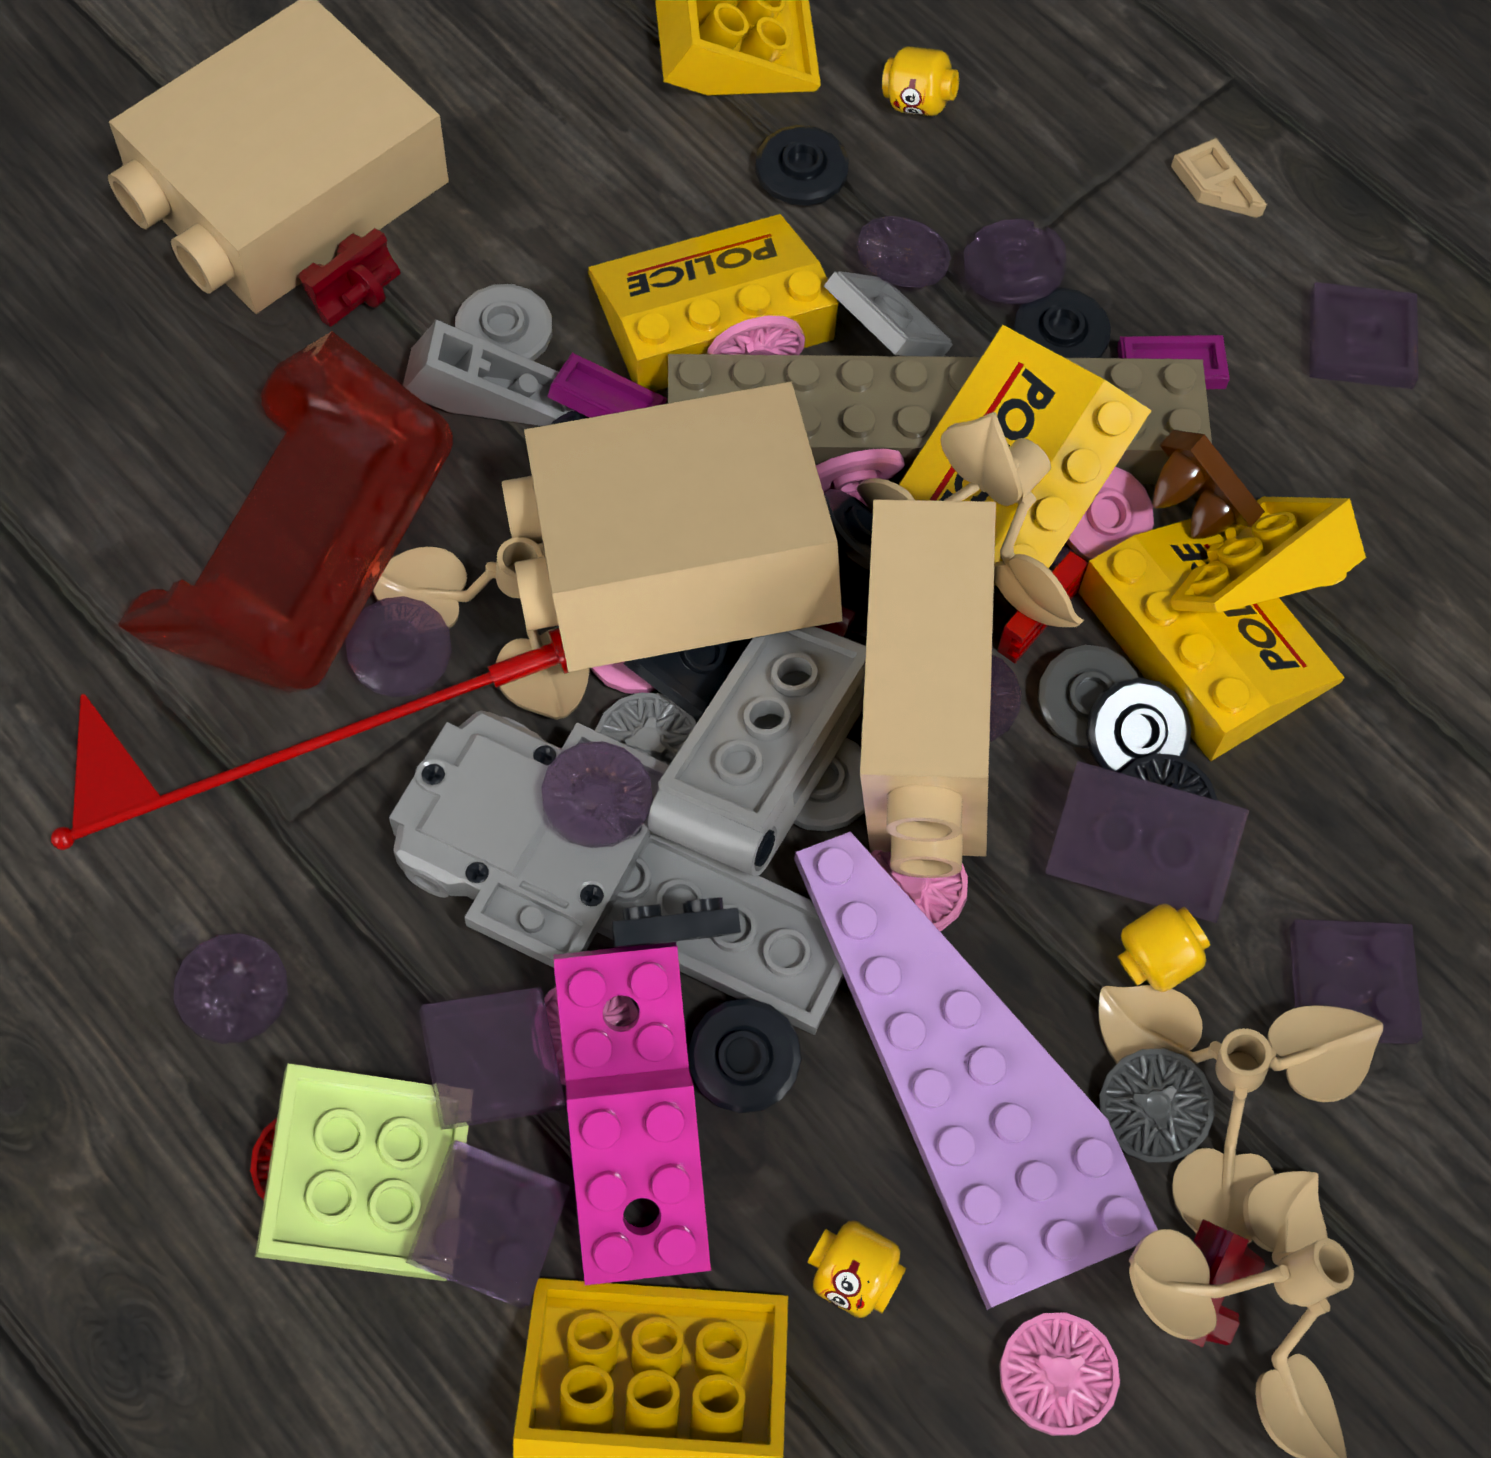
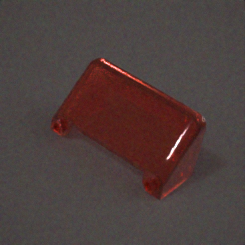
M333 331L277 364L264 385L261 394L264 411L275 424L286 431V434L196 584L192 586L181 579L174 582L169 591L152 589L138 595L119 622V627L151 646L286 692H301L318 685L325 677L448 458L453 445V435L450 426L439 413Z

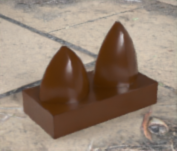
M1173 430L1159 445L1169 458L1162 467L1156 482L1153 507L1157 509L1176 505L1197 492L1200 497L1195 504L1190 524V537L1193 539L1213 537L1224 532L1232 524L1252 527L1265 512L1205 434Z

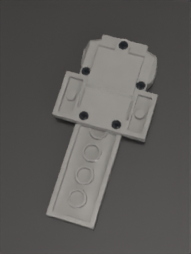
M478 711L459 727L446 722L425 759L417 766L413 779L389 817L393 834L396 836L393 851L397 864L413 884L430 894L442 898L450 895L467 896L475 899L464 917L466 926L553 968V955L587 951L597 932L613 940L611 924L613 921L623 920L624 908L661 904L662 916L684 914L683 903L686 901L722 897L724 909L738 907L741 933L677 941L680 972L739 1000L749 998L771 1004L785 1015L793 1026L815 1036L844 975L812 900L765 878L752 876L650 832L648 829L650 808L659 791L658 782L669 767V764L580 723H576L562 749L545 742L537 733L529 730L521 723L491 712Z

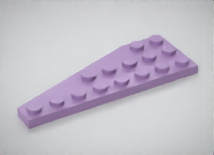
M851 832L797 851L794 857L795 863L986 1309H990L1137 1246L1142 1238L1157 1231L1155 1222L1108 1119Z

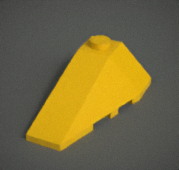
M1261 497L1257 502L1265 512L1252 527L1232 524L1224 531L1227 538L1224 543H1213L1207 550L1209 563L1194 568L1170 599L1173 610L1220 613L1341 582L1346 578L1347 572L1366 558L1350 498Z

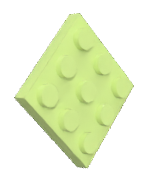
M287 1064L284 1071L255 1257L446 1281L450 1278L473 1091Z

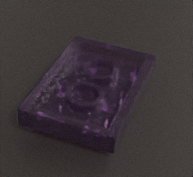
M1076 761L1045 873L1156 906L1169 904L1176 910L1185 906L1192 916L1217 923L1249 810Z

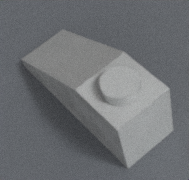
M435 320L411 348L401 393L447 412L546 426L551 425L554 420L565 413L575 411L548 398L550 386L558 375V371L439 320Z

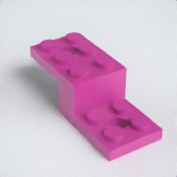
M676 942L553 955L585 1285L711 1271L694 1085L688 1065ZM615 996H628L639 1006L636 1019L629 1025L614 1026L603 1015L605 1004ZM635 1199H650L658 1205L659 1215L651 1225L635 1227L624 1218L623 1213L626 1206Z

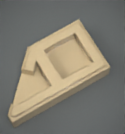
M1217 138L1174 156L1171 165L1172 169L1198 203L1255 218L1263 215L1267 205Z

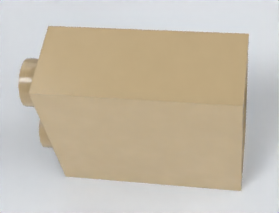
M317 0L296 1L109 121L123 166L109 174L108 181L113 193L127 214L143 229H148L162 219L178 235L171 240V245L181 266L194 283L208 294L226 284L255 314L301 284L299 273L313 262L325 266L337 257L339 243L349 235L354 233L363 237L374 228L380 230L449 182L440 115Z
M792 381L524 429L532 476L502 481V488L512 538L525 537L537 544L543 543L545 556L515 562L519 594L527 631L559 625L568 672L842 621L837 538Z
M873 500L860 778L870 853L874 850L891 852V869L906 876L918 878L949 877L961 872L962 856H986L996 502Z

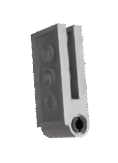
M815 626L752 638L659 780V791L653 800L648 816L649 831L755 877L759 876L768 866L863 710L866 646Z

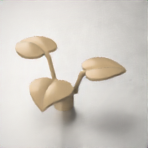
M996 412L989 413L972 421L949 426L943 432L940 439L943 452L955 471L971 483L944 501H963L980 489L983 492H987L994 501L1001 505L1018 504L1000 549V557L1003 561L994 564V580L999 590L1012 606L1037 622L1055 627H1076L1080 625L1084 619L1076 615L1067 592L1051 570L1025 554L1015 555L1013 549L1027 511L1036 501V497L1032 494L1031 490L1051 469L1048 456L1037 444L1025 438L1017 439L1009 447ZM867 479L862 481L856 488L872 514L873 500H915L905 488L885 479Z
M514 537L506 540L498 549L497 563L488 562L485 572L465 591L463 590L467 583V573L464 565L453 553L438 547L414 548L387 561L369 565L367 567V576L375 598L392 619L407 629L416 632L435 633L447 630L455 625L459 616L458 602L471 601L493 578L496 579L499 589L504 594L512 598H520L515 562L544 557L545 550L543 543L537 544L525 537ZM526 627L529 639L520 638L507 643L500 651L496 663L552 643L548 631L539 636L537 630L527 631ZM560 664L502 685L499 688L507 699L515 705L558 720L568 717L581 703L588 684L589 668L564 674Z
M1151 985L1134 987L1104 986L1099 997L1098 1016L1102 1038L1116 1064L1122 1058L1142 1049H1168L1186 1056L1194 1064L1212 1058L1217 1060L1215 1070L1219 1081L1224 1087L1234 1092L1224 1154L1215 1149L1201 1148L1187 1155L1178 1164L1173 1176V1199L1181 1217L1194 1232L1197 1233L1204 1219L1248 1239L1249 1244L1252 1238L1247 1231L1243 1215L1245 1196L1255 1184L1275 1174L1269 1162L1259 1155H1236V1145L1247 1093L1260 1087L1270 1067L1274 1071L1286 1069L1287 1079L1292 1089L1307 1099L1319 1102H1335L1348 1097L1360 1087L1368 1073L1375 1048L1383 1031V1023L1373 1017L1350 1009L1331 1006H1303L1291 1009L1279 1016L1269 1028L1268 1040L1255 1030L1237 1029L1229 1033L1224 1038L1222 1044L1218 1041H1213L1208 1048L1191 1052L1190 1050L1197 1046L1201 1039L1203 1025L1198 1008L1183 993L1174 989L1160 992L1153 989Z
M1294 1171L1272 1175L1255 1184L1245 1196L1243 1215L1247 1231L1258 1246L1273 1252L1272 1260L1278 1267L1272 1270L1220 1285H1209L1210 1273L1207 1261L1201 1250L1189 1237L1178 1231L1162 1229L1142 1238L1129 1258V1274L1134 1293L1150 1319L1172 1336L1189 1340L1205 1336L1214 1330L1217 1322L1211 1298L1225 1297L1270 1283H1274L1278 1295L1285 1302L1308 1307L1272 1354L1271 1359L1275 1370L1267 1371L1259 1376L1256 1383L1257 1408L1261 1421L1271 1439L1288 1454L1296 1458H1347L1335 1405L1322 1374L1306 1356L1295 1354L1288 1357L1289 1353L1317 1317L1330 1311V1304L1326 1298L1348 1288L1352 1284L1354 1277L1352 1262L1347 1252L1339 1243L1327 1237L1326 1226L1319 1204L1318 1173Z

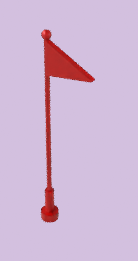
M556 628L548 631L552 643L488 666L490 671L488 673L161 796L88 697L82 694L80 696L73 828L59 827L55 829L51 835V842L59 850L69 849L73 846L75 840L491 683H494L497 688L560 664L563 673L567 674L569 672L560 630Z

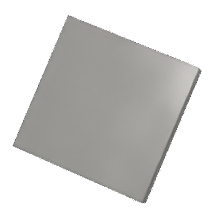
M834 271L824 285L894 355L944 357L953 345L951 340L884 277Z

